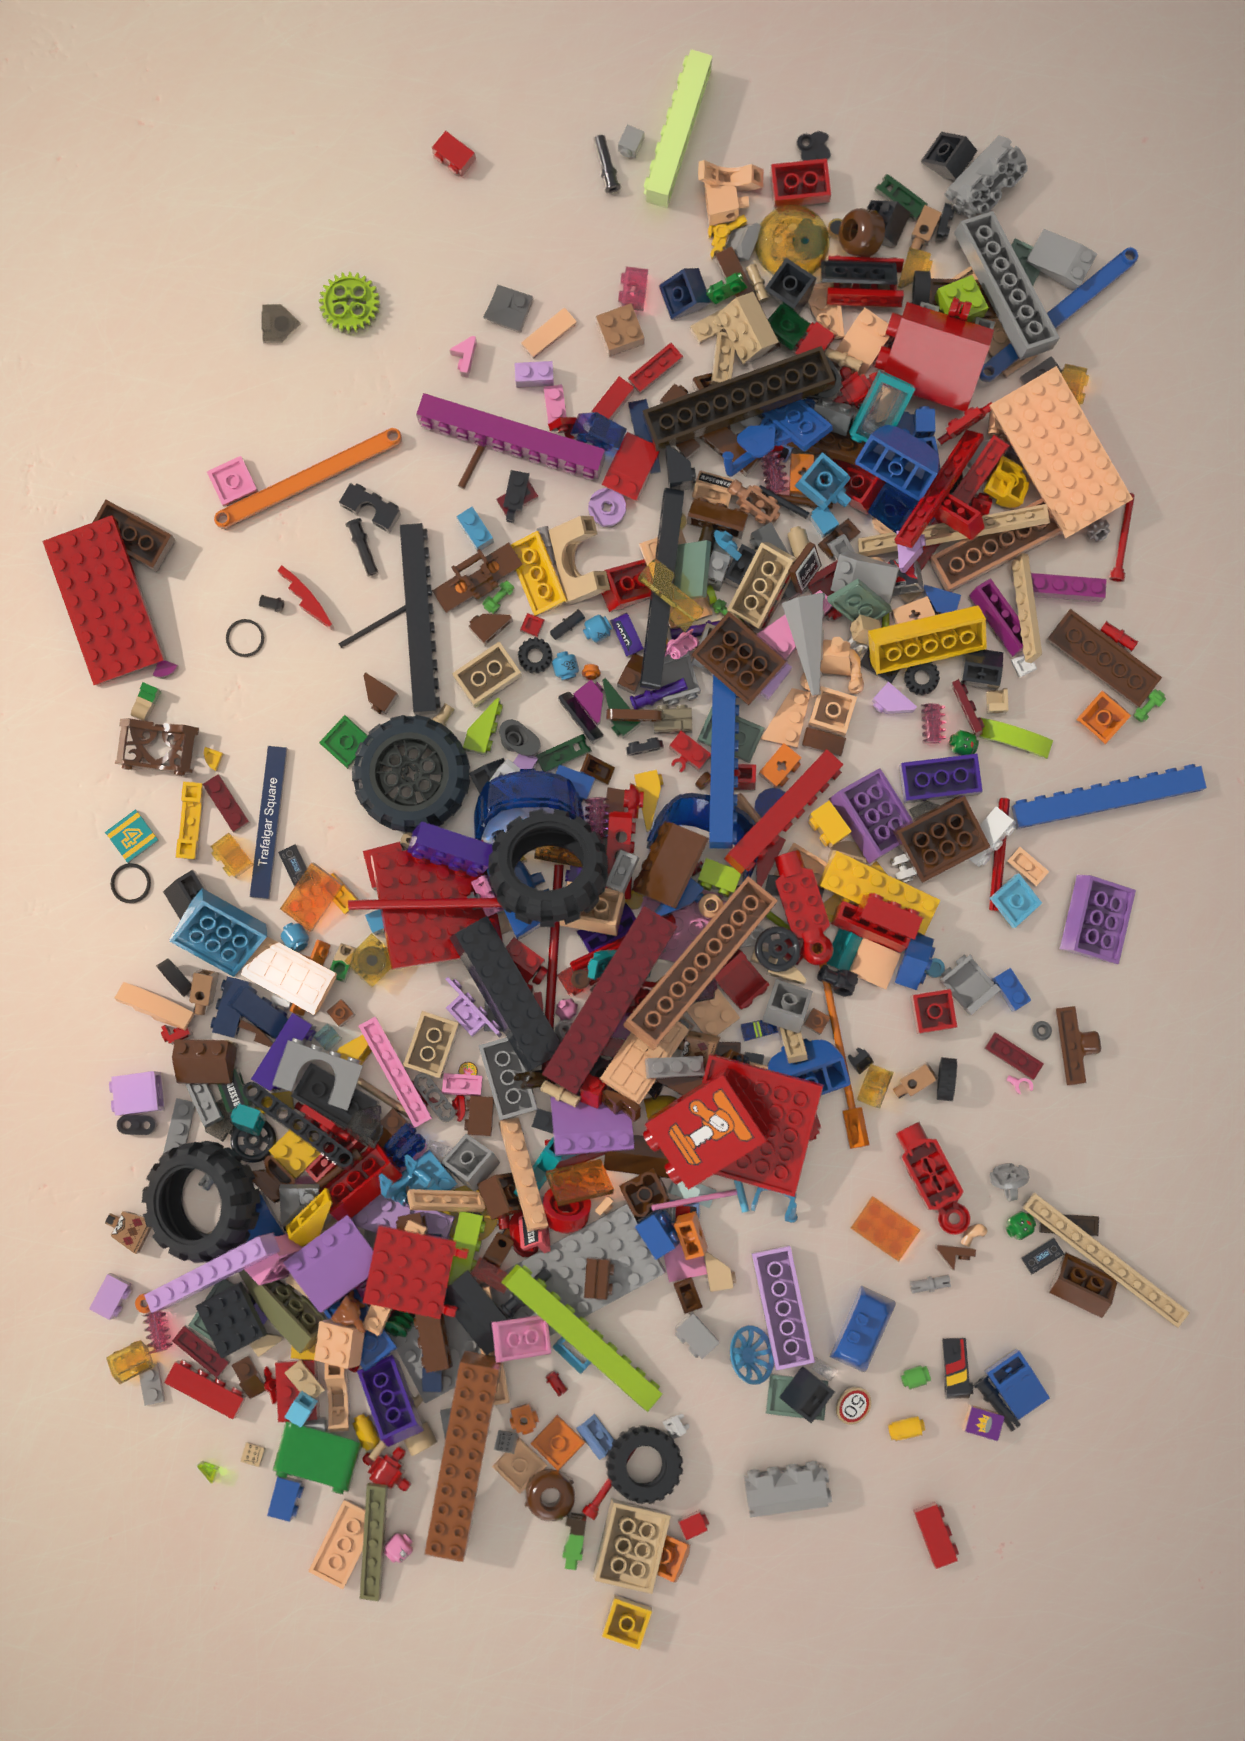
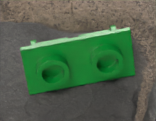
M735 272L733 275L725 278V284L721 280L710 285L706 295L714 304H717L743 291L748 286L743 281L742 273Z

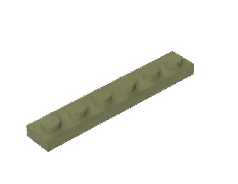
M368 1483L366 1486L360 1599L379 1601L381 1599L388 1485Z

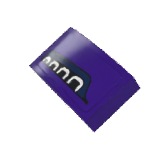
M628 613L610 620L626 657L644 649Z

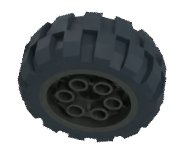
M401 715L392 717L381 725L378 724L368 732L369 735L363 743L360 742L357 748L354 766H352V781L355 786V794L361 806L368 812V815L381 825L392 830L413 833L421 821L439 827L452 815L456 814L462 806L465 795L468 794L470 765L461 742L451 730L429 717ZM401 746L405 747V755L403 756L398 750ZM427 748L433 752L427 758H421ZM412 749L418 750V756L415 759L409 758V751ZM395 755L400 757L398 765H392L390 762L391 758ZM427 761L433 763V768L430 771L423 769V765ZM383 765L391 767L392 771L382 772ZM408 766L413 772H416L414 774V782L410 777H407L409 774ZM391 774L397 777L394 784L387 783V777ZM430 775H441L440 782L429 779ZM424 780L430 783L427 790L420 789V783ZM398 787V792L393 799L389 793ZM404 787L411 788L410 796H402V789ZM418 791L424 801L417 803L415 792Z

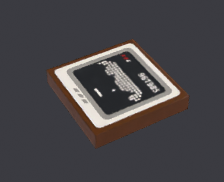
M812 542L805 546L789 569L795 591L802 594L822 566L816 546Z

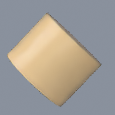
M427 1422L422 1423L423 1432L403 1440L411 1456L437 1443Z

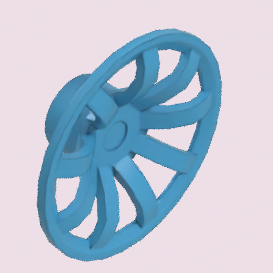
M744 1326L734 1334L730 1345V1358L736 1374L747 1384L757 1385L765 1382L769 1378L774 1365L768 1336L756 1326ZM744 1331H748L749 1333L747 1342L745 1337L741 1334ZM754 1332H756L760 1335V1337L754 1344H752L754 1339ZM738 1338L741 1341V1347L735 1348ZM765 1341L768 1349L755 1351ZM769 1354V1364L757 1359V1356ZM756 1365L766 1368L767 1371L763 1376ZM742 1367L746 1368V1377L739 1371ZM752 1370L757 1374V1380H751Z

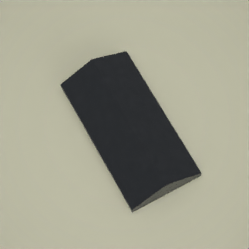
M821 260L820 281L897 285L896 263Z
M467 1270L447 1286L444 1304L457 1306L455 1318L487 1356L495 1350L492 1322L508 1319Z

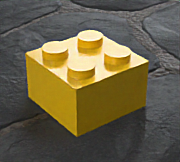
M830 800L810 813L808 817V824L811 829L818 831L821 843L830 849L847 838L852 832Z
M299 1123L294 1125L295 1130L303 1128ZM290 1131L269 1150L295 1178H299L305 1172V1169L320 1155L319 1152ZM310 1135L309 1140L312 1141V1142L316 1141V1140Z
M615 1595L602 1637L640 1650L652 1613V1607Z

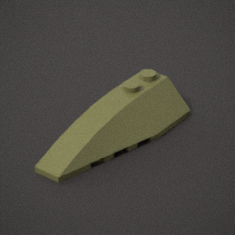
M245 1270L239 1272L247 1289L262 1312L299 1354L312 1348L317 1343L319 1321L327 1320V1318L322 1313H319L308 1298L304 1295L300 1297L293 1291L294 1288L289 1284L286 1286L279 1280L259 1285Z

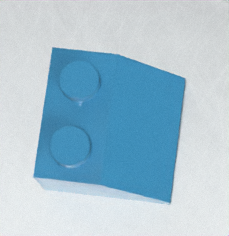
M428 1150L416 1162L422 1171L432 1179H436L434 1185L427 1188V1184L415 1175L413 1181L408 1186L410 1189L450 1191L457 1185V1182L436 1156Z

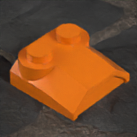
M1102 690L1076 720L1086 726L1106 744L1130 718L1131 714Z
M666 1534L657 1575L669 1581L677 1582L687 1561L690 1544Z

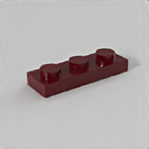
M959 679L953 681L952 689L973 733L978 737L983 734L982 728L985 727L981 717L977 718L974 712L977 710L972 700L969 701L967 697L969 693L964 683L961 684Z
M219 774L203 783L204 788L233 833L250 823Z
M996 1032L993 1033L984 1047L985 1050L1032 1080L1036 1078L1044 1063Z
M186 1325L183 1326L172 1340V1342L216 1378L220 1376L230 1363L225 1357L221 1359L219 1353Z

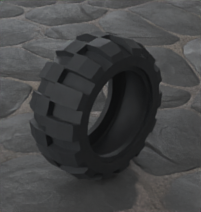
M543 809L530 811L528 818L522 819L520 816L506 825L507 832L501 831L492 844L493 852L489 855L488 870L492 892L497 895L498 903L506 912H514L516 919L530 925L532 921L540 922V927H555V922L564 921L567 925L580 919V912L589 913L599 902V895L605 892L608 881V856L605 853V845L600 835L595 831L592 832L591 825L577 816L575 819H571L569 812L554 809V814H544ZM543 846L564 848L572 852L583 865L582 870L574 881L563 888L550 891L537 890L527 886L516 876L514 871L518 862L525 854Z
M202 1141L171 1148L160 1157V1163L153 1165L146 1178L149 1181V1186L144 1187L142 1192V1203H146L147 1213L143 1214L146 1226L152 1227L155 1234L152 1237L163 1249L169 1248L168 1253L183 1261L190 1260L193 1263L210 1262L245 1244L251 1236L248 1230L254 1229L260 1213L256 1212V1204H259L261 1199L260 1189H255L252 1181L256 1177L248 1164H241L243 1158L230 1147L224 1148L218 1142ZM194 1169L207 1174L215 1183L220 1195V1217L210 1234L202 1233L189 1222L182 1205L183 1186L187 1177Z

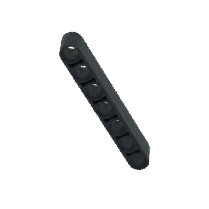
M248 1082L244 1085L243 1094L249 1102L339 1168L349 1170L354 1166L355 1159L352 1153L257 1083ZM251 1088H256V1095L249 1096V1090ZM271 1099L273 1100L272 1105L268 1108L264 1107V1101ZM281 1111H288V1116L286 1118H279V1113ZM297 1122L304 1123L301 1130L294 1129V1125ZM318 1133L319 1138L317 1141L312 1142L309 1140L311 1134ZM332 1144L335 1146L333 1152H325L327 1145ZM343 1156L350 1157V1161L347 1164H341L340 1160Z

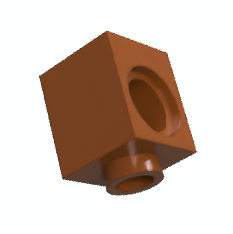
M342 999L326 1011L339 1027H342L356 1015Z
M812 1008L803 1026L820 1035L830 1017Z

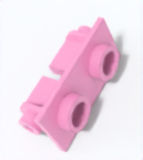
M692 628L686 633L682 632L675 640L671 639L666 645L667 650L664 657L670 654L673 659H680L687 652L698 647V638L691 635L694 629Z
M483 875L471 882L476 894L479 893L481 898H497V895L492 892L489 875ZM503 907L483 908L486 916L504 910Z

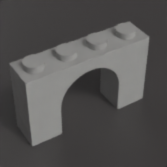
M293 1038L292 1041L287 1040L272 1085L292 1091L300 1068L310 1060H323L332 1067L335 1074V1083L328 1104L348 1110L363 1067L359 1064L360 1060L348 1057V1060L340 1058L341 1054L331 1050L327 1054L322 1052V1047L313 1044L311 1047L304 1046V1041Z

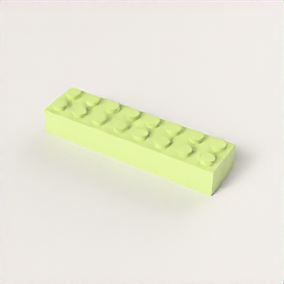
M692 49L689 56L685 55L683 72L679 74L677 90H674L672 96V106L667 111L666 125H663L661 130V141L657 143L655 149V160L652 159L650 175L646 177L644 183L646 202L668 208L712 70V55Z

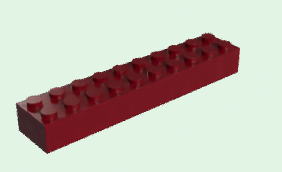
M643 906L542 1075L577 1095L678 928L677 925Z

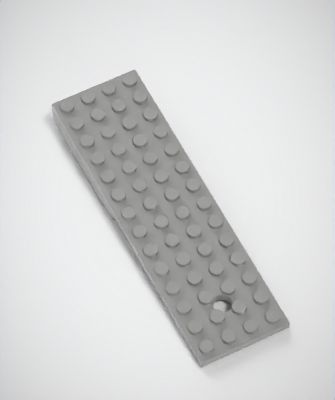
M628 1204L550 1245V1252L543 1253L540 1251L517 1264L521 1268L525 1265L533 1272L531 1274L532 1277L536 1276L543 1267H546L553 1276L545 1282L547 1285L545 1289L549 1293L554 1291L561 1297L559 1302L564 1306L566 1304L570 1305L575 1310L574 1315L578 1319L581 1316L584 1318L666 1272L660 1259L655 1260L636 1230L635 1226L639 1221L633 1216ZM588 1257L612 1259L611 1263L615 1264L614 1276L610 1275V1283H613V1294L609 1295L607 1300L584 1298ZM515 1265L501 1272L498 1276L505 1278ZM491 1278L480 1284L481 1287L490 1286L492 1300L508 1320L537 1315L526 1305L525 1307L522 1306L514 1314L513 1318H510L500 1305L505 1304L512 1297L513 1293L505 1285H501ZM445 1314L444 1319L453 1367L443 1370L442 1392H422V1349L418 1347V1329L415 1326H411L412 1329L407 1332L408 1335L406 1337H395L388 1334L397 1346L396 1350L425 1404L455 1388L459 1365L464 1351L481 1354L480 1347L455 1317ZM549 1326V1335L551 1336L556 1331Z

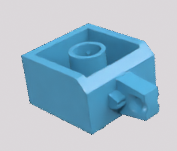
M823 452L795 484L797 489L822 510L831 502L834 504L838 502L843 507H846L851 501V498L845 494L846 490L843 488L850 480V476Z

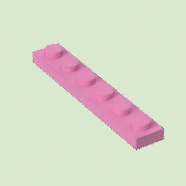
M376 1016L360 1024L359 1028L413 1126L417 1127L432 1119Z

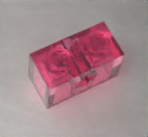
M626 267L625 273H621L620 284H624L623 291H619L618 302H621V307L632 303L634 310L644 311L648 269Z

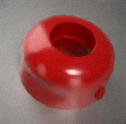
M561 1184L550 1188L544 1194L542 1205L550 1229L568 1234L584 1228L590 1217L591 1200L583 1189L570 1184Z

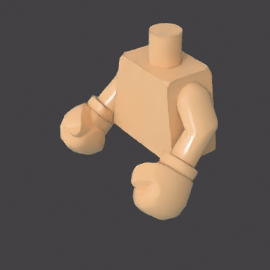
M841 637L823 640V660H821L820 671L826 674L851 676L848 686L849 691L852 694H858L863 691L864 681L861 673L860 656L854 649H851L850 642L843 641ZM803 672L800 678V685L804 689L810 690L805 673Z

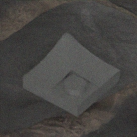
M497 285L483 318L521 333L533 301V296Z
M280 1184V1227L287 1226L320 1194L319 1184Z

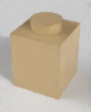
M860 614L850 626L853 641L869 645L868 631L881 628L880 621Z

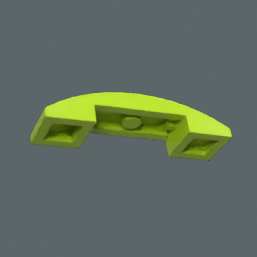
M981 718L985 727L982 728L983 734L978 736L979 738L997 741L1048 759L1053 740L1010 724Z

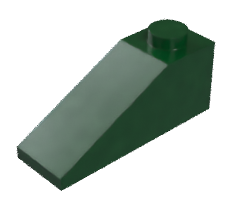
M604 678L602 682L608 709H630L609 681ZM611 721L613 725L611 729L617 737L621 735L624 739L638 728L641 722Z

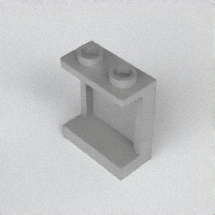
M689 652L680 659H673L670 654L664 657L660 687L683 677L688 686L687 690L664 697L662 699L664 704L668 703L669 706L679 703L680 699L684 698L692 700L701 693Z
M970 954L967 957L965 955L960 957L956 961L958 965L953 969L947 968L941 974L943 977L940 981L947 989H951L953 997L969 1015H972L1001 989L990 980Z

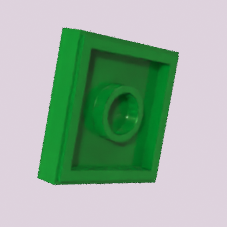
M344 715L319 743L348 769L355 761V753L360 742L363 743L368 735Z

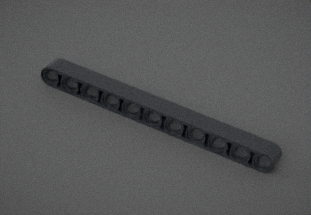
M665 488L663 492L640 687L659 690L661 686L684 490Z

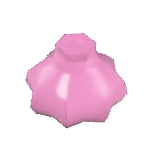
M571 998L562 999L556 1005L555 1014L559 1016L560 1020H570L577 1014L578 1004L574 1003Z

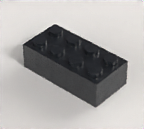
M310 1063L291 1097L354 1134L361 1135L377 1108L379 1101L355 1088L348 1110L328 1104L335 1083V1075L314 1063Z

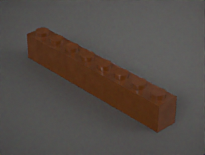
M425 1211L397 1217L396 1228L404 1230L410 1219L427 1227ZM415 1314L414 1326L419 1332L417 1341L419 1349H422L423 1357H421V1364L423 1369L425 1368L426 1373L453 1367L444 1314L441 1315L440 1319Z

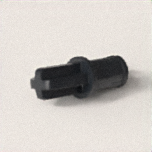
M577 609L576 612L566 619L563 618L561 623L550 630V635L555 640L559 639L584 620V615Z

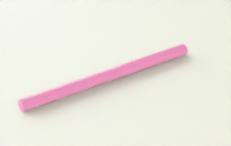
M728 1190L652 1205V1210H661L737 1195V1190Z

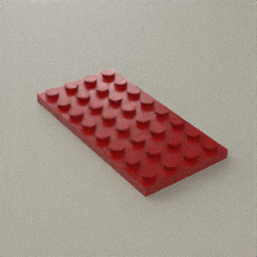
M114 515L42 541L93 685L101 684L165 660Z

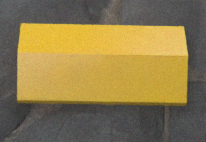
M536 531L511 544L523 563L521 567L516 569V572L534 616L553 610L567 601L540 532Z

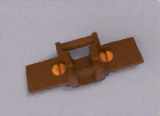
M509 542L486 557L479 549L476 554L457 566L453 565L451 568L456 576L438 586L432 592L444 611L448 613L468 599L474 597L477 601L499 587L497 582L521 567L523 563ZM482 559L483 564L478 571L470 576L460 575L461 571Z

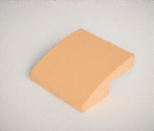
M863 938L849 971L858 974L857 978L863 981H867L882 989H887L901 954Z

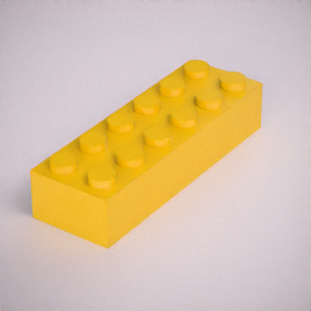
M977 605L869 630L870 662L876 674H881L987 649L986 618Z
M838 851L832 852L817 884L819 887L857 905L860 904L863 895L875 893L884 897L883 901L885 902L889 900L901 904V909L911 908L920 912L918 916L923 917L917 932L921 935H925L941 901Z

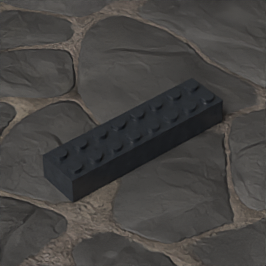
M488 916L452 935L449 939L526 1072L550 1060L561 1042Z

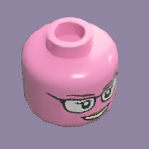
M395 1533L385 1543L384 1553L393 1563H402L413 1552V1547L411 1546L413 1541L407 1534L402 1536L399 1533Z

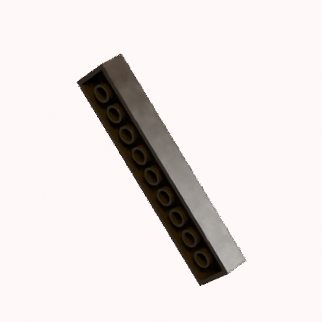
M820 346L642 410L643 419L657 452L666 449L667 445H677L832 389L835 385V378L824 350Z

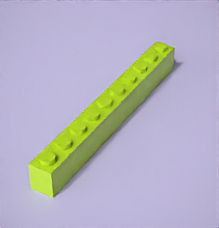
M516 1264L501 1283L641 1408L648 1412L662 1396V1393L658 1390L660 1386L652 1379L648 1381L644 1378L646 1373L639 1367L634 1369L630 1365L632 1361L624 1354L620 1356L616 1353L618 1348L610 1341L606 1344L602 1340L604 1336L596 1329L592 1331L588 1327L590 1323L582 1316L578 1319L574 1315L575 1310L570 1305L566 1304L564 1306L559 1302L561 1297L554 1291L549 1293L545 1289L547 1285L541 1279L535 1280L531 1276L533 1273L525 1265L521 1268Z

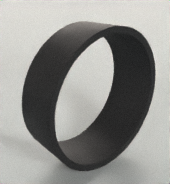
M167 958L156 965L164 977L183 997L189 993L192 984L170 959Z

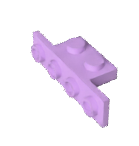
M447 977L445 980L455 989L459 996L446 1009L473 1037L487 1024L498 1037L502 1036L499 1032L501 1027L494 1020L490 1022L486 1018L487 1012L481 1006L477 1008L473 1004L474 998L468 992L464 994L460 990L462 988L461 984L456 979L451 980Z

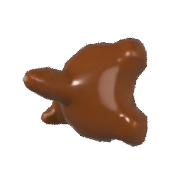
M352 1290L331 1318L334 1323H340L344 1326L355 1325L361 1333L366 1331L360 1320V1309L364 1308L365 1305L354 1298V1290Z

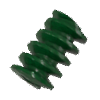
M395 1310L384 1328L392 1336L406 1337L408 1335L407 1332L412 1329L411 1326H414V1318L416 1316L413 1313Z

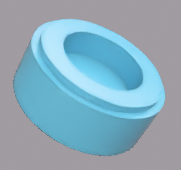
M933 958L930 969H925V972L928 976L937 978L945 970L944 963L940 959Z

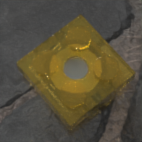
M372 933L344 960L352 968L353 972L371 988L391 969L388 948Z

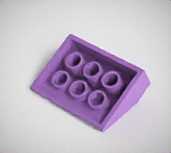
M880 768L843 788L829 798L832 805L852 831L850 833L869 864L900 846L892 830L912 820Z
M1077 875L1060 949L1119 964L1136 890L1091 875Z
M550 1097L555 1156L634 1149L632 1119L622 1110L615 1115L603 1103L597 1109L582 1103L581 1099L577 1107L574 1108L563 1101H556L555 1097Z
M347 1215L283 1263L319 1313H322L368 1279L373 1249L353 1220Z

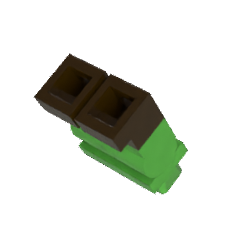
M569 1512L567 1515L565 1526H569L571 1529L563 1549L562 1558H566L565 1569L577 1570L578 1560L582 1561L584 1549L582 1547L587 1518L585 1514Z

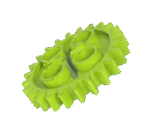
M349 271L346 277L343 272H341V278L334 275V282L328 279L330 285H323L326 292H320L321 297H323L319 299V303L322 304L319 309L324 312L322 317L327 318V324L333 322V329L339 326L340 332L346 328L347 332L350 333L351 328H354V331L357 333L359 326L365 330L364 324L371 325L369 319H376L373 313H379V309L375 307L380 305V301L376 300L380 298L379 293H375L377 291L376 286L371 287L373 283L371 280L366 282L367 278L365 275L360 279L358 272L355 277L352 276L351 271ZM339 290L345 291L342 296H337L336 292ZM358 290H362L364 292L362 296H355V293ZM338 308L344 309L342 314L338 315L335 313ZM360 308L363 310L360 315L354 314L356 309Z

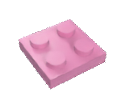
M242 456L207 471L223 507L258 491Z

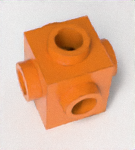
M527 1403L511 1408L512 1418L509 1419L512 1429H516L517 1433L522 1432V1435L534 1432L533 1428H536V1422H539L536 1410L532 1411L531 1404ZM525 1417L528 1421L522 1422L521 1418Z

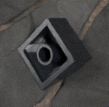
M941 131L921 162L942 177L956 180L972 161L978 150L967 136Z
M785 258L764 289L771 297L799 315L810 299L817 278L788 258Z
M667 445L665 456L669 488L692 490V484L696 482L695 467L691 468V462L670 445Z

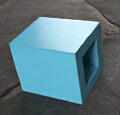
M301 1391L292 1403L285 1418L301 1428L318 1401Z

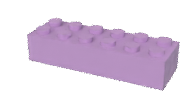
M788 1245L751 1253L776 1371L815 1363L791 1246Z

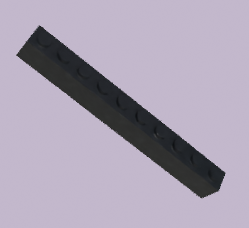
M422 523L400 525L413 713L414 715L437 714V708H441L440 697H436V689H439V679L435 678V671L438 670L437 659L433 658V652H436V641H432V633H435V624L431 622L430 615L434 614L433 603H429V596H432V585H428V577H431L430 566L426 564V559L430 558L429 547H425V540H428V531L424 529Z

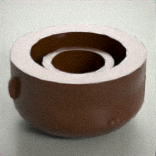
M856 208L847 213L840 224L838 233L842 249L856 257H872L876 254L885 236V224L882 216L875 210Z
M545 1469L539 1471L532 1476L526 1486L525 1507H528L532 1514L542 1521L553 1522L562 1520L574 1506L575 1491L572 1485L574 1481L558 1470ZM549 1488H555L560 1493L558 1500L552 1504H547L541 1499L542 1493Z

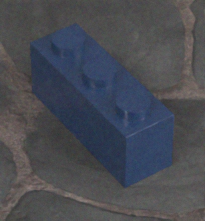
M227 976L226 980H223L221 985L222 997L218 998L216 1003L217 1015L212 1018L210 1028H213V1033L237 1039L240 1030L239 1024L243 1016L227 1004L240 986H252L251 982Z
M240 986L227 1005L268 1036L276 1039L288 1021L287 1013L280 1008L276 1010L271 1006L272 1002L265 997L260 998L256 995L257 991L251 986Z

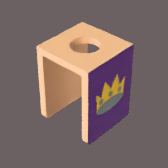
M969 1404L962 1429L965 1432L998 1441L1004 1416L999 1415L997 1412Z

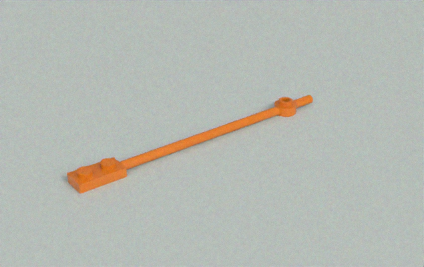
M815 944L812 947V951L815 954H820L823 951V947L820 944ZM822 981L835 1046L844 1057L848 1071L832 987L830 983ZM850 1084L844 1087L848 1110H843L849 1146L852 1149L868 1146L869 1140L862 1107L856 1108Z

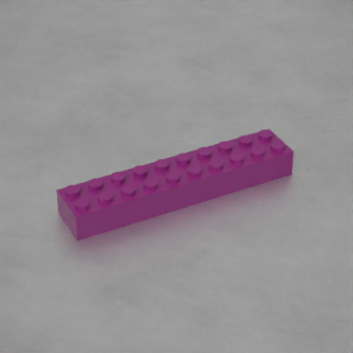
M423 393L416 413L418 422L424 429H437L443 435L450 436V434H453L462 441H468L469 439L482 447H486L487 444L493 447L495 451L511 452V455L514 457H527L533 463L539 464L543 462L552 469H558L559 467L565 469L566 473L572 475L578 473L588 480L599 479L605 461V449Z

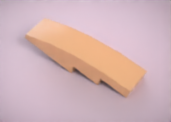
M123 982L114 997L117 1002L129 1005L135 1011L150 1015L154 1020L186 1030L194 1016L192 1011L172 1001Z

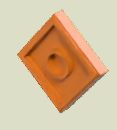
M557 1414L530 1444L559 1471L585 1444V1441Z

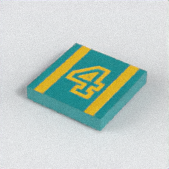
M136 809L105 831L127 863L159 841Z

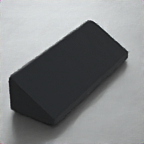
M571 692L558 696V701L592 744L604 736Z

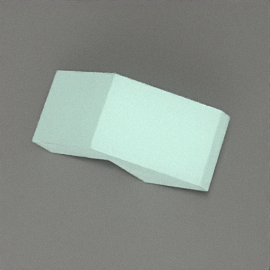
M673 1181L668 1190V1193L683 1199L716 1192L715 1189L702 1184H697L688 1190L683 1182L676 1185ZM712 1200L702 1201L698 1203L702 1206L710 1208Z

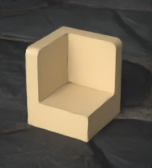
M1008 688L986 692L987 714L1008 712Z

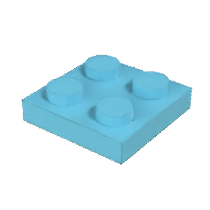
M1015 874L990 897V900L1012 928H1016L1042 904L1020 874Z

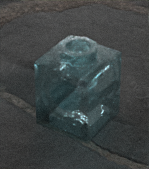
M328 1023L313 1036L326 1051H330L343 1039Z

